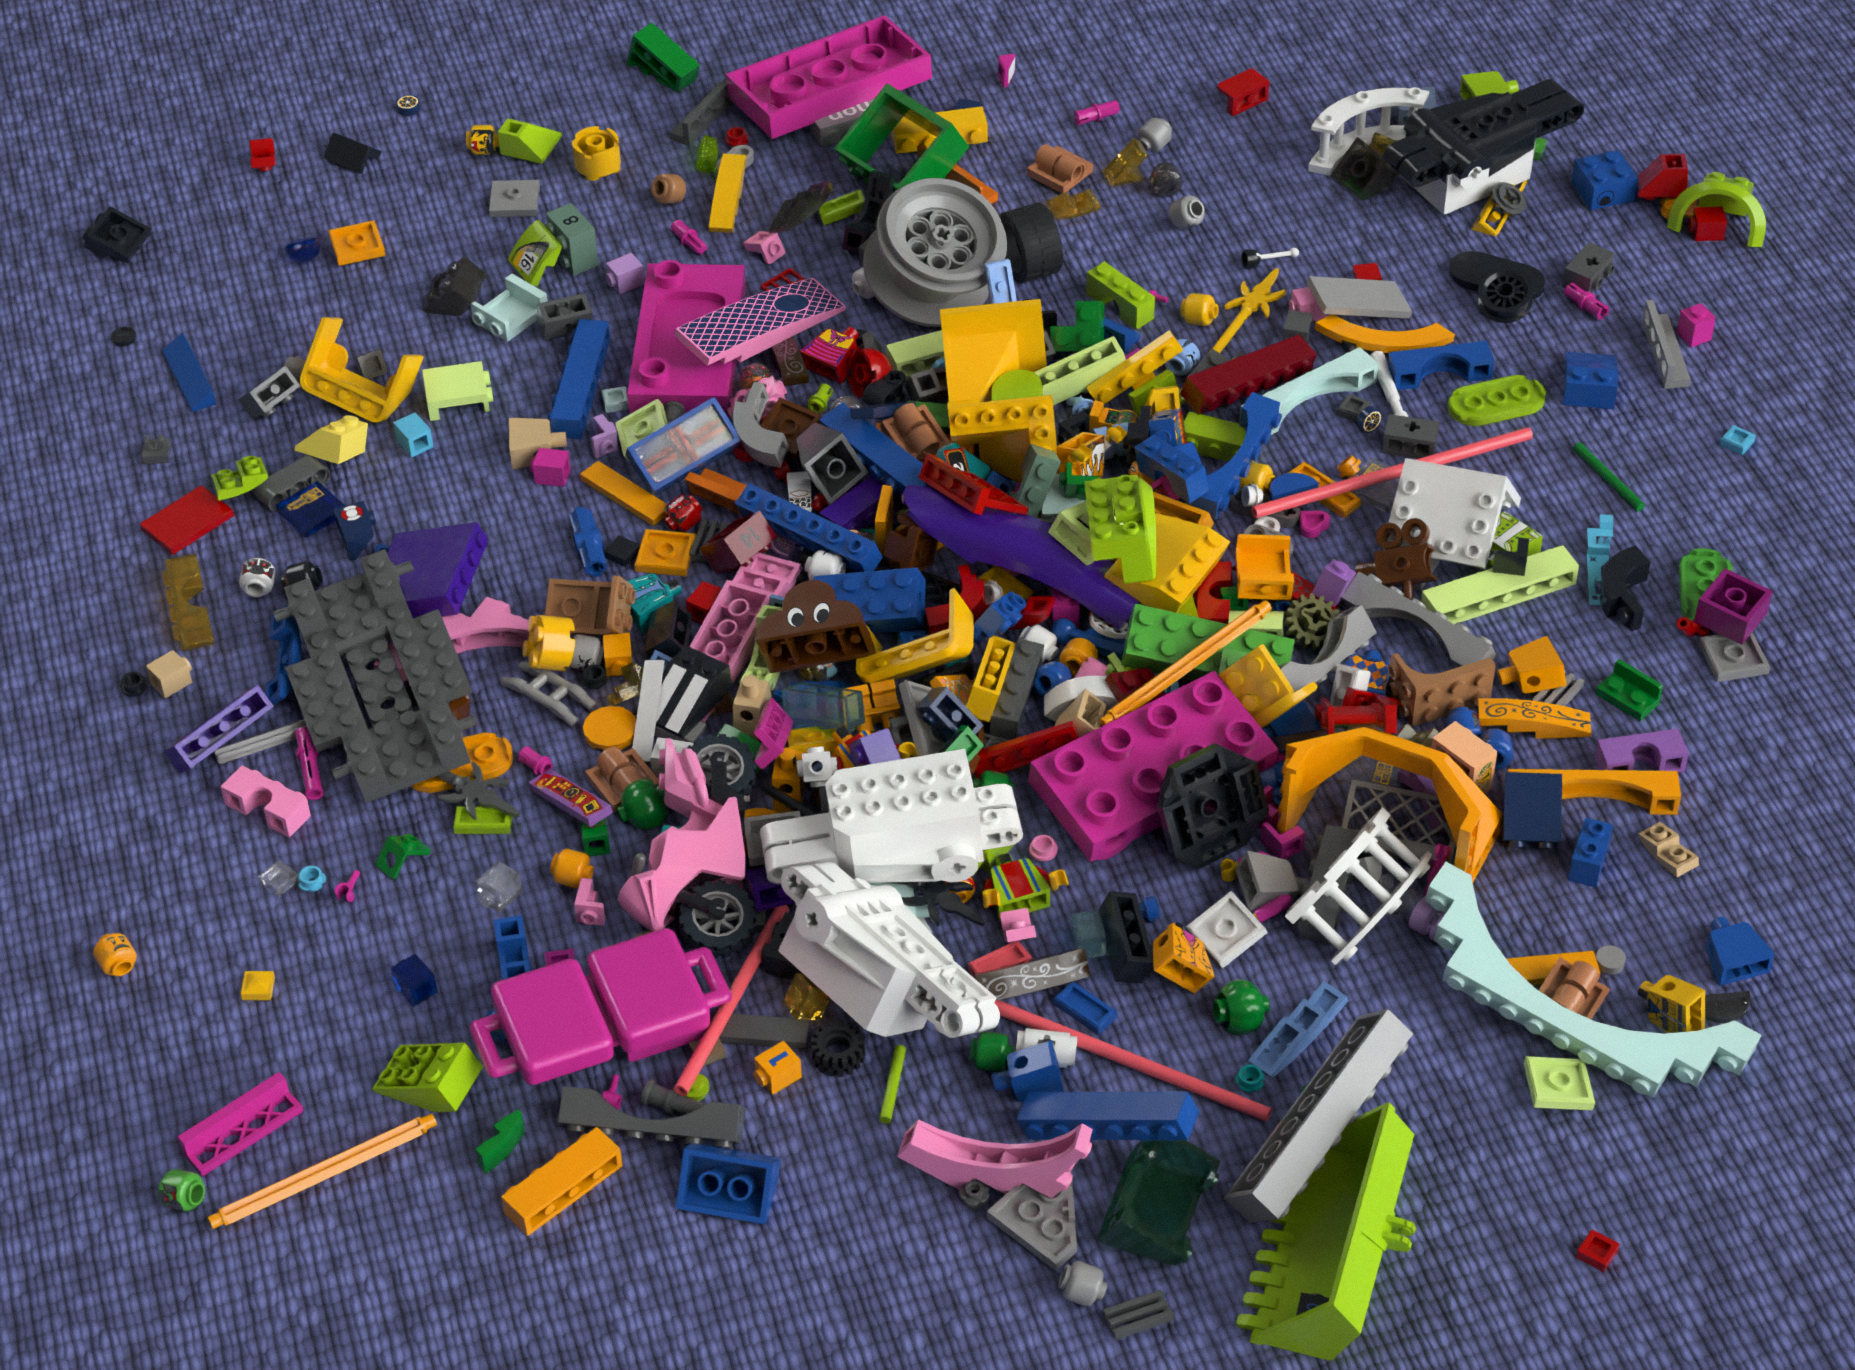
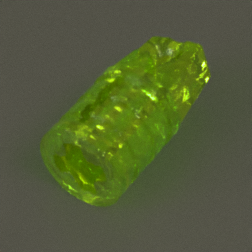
M704 135L697 149L696 167L700 172L711 173L716 169L718 159L717 138Z

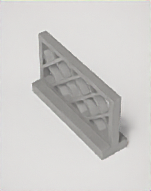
M1354 779L1351 780L1341 828L1348 829L1349 820L1359 813L1367 823L1369 818L1363 810L1377 802L1380 808L1383 807L1390 814L1389 821L1396 829L1392 834L1395 837L1400 835L1402 839L1399 840L1418 859L1428 851L1432 854L1428 861L1430 866L1432 859H1435L1434 851L1436 847L1431 837L1444 829L1450 837L1449 847H1451L1450 857L1446 859V862L1452 864L1455 841L1448 828V822H1444L1436 811L1442 807L1437 795ZM1356 788L1368 790L1373 799L1360 806L1354 798ZM1389 794L1396 795L1402 804L1388 812L1381 799ZM1416 800L1425 801L1430 809L1416 817L1408 805ZM1431 802H1433V803H1438V804L1433 807V805L1431 804ZM1354 804L1357 809L1351 812ZM1405 808L1413 820L1399 828L1392 815ZM1433 813L1441 825L1427 833L1420 821ZM1416 824L1424 836L1417 841H1410L1406 838L1403 831ZM1380 837L1376 838L1378 840L1377 844L1393 859L1404 861ZM1428 840L1430 844H1425L1423 842Z

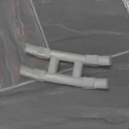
M521 661L519 669L520 671L537 676L529 684L517 677L504 676L501 679L503 687L511 688V690L517 691L520 694L523 693L542 704L560 719H563L570 727H573L579 719L569 711L567 706L559 701L567 693L589 711L597 704L580 686L570 683L550 670L533 669L529 666L528 661ZM547 681L558 687L549 696L538 690Z

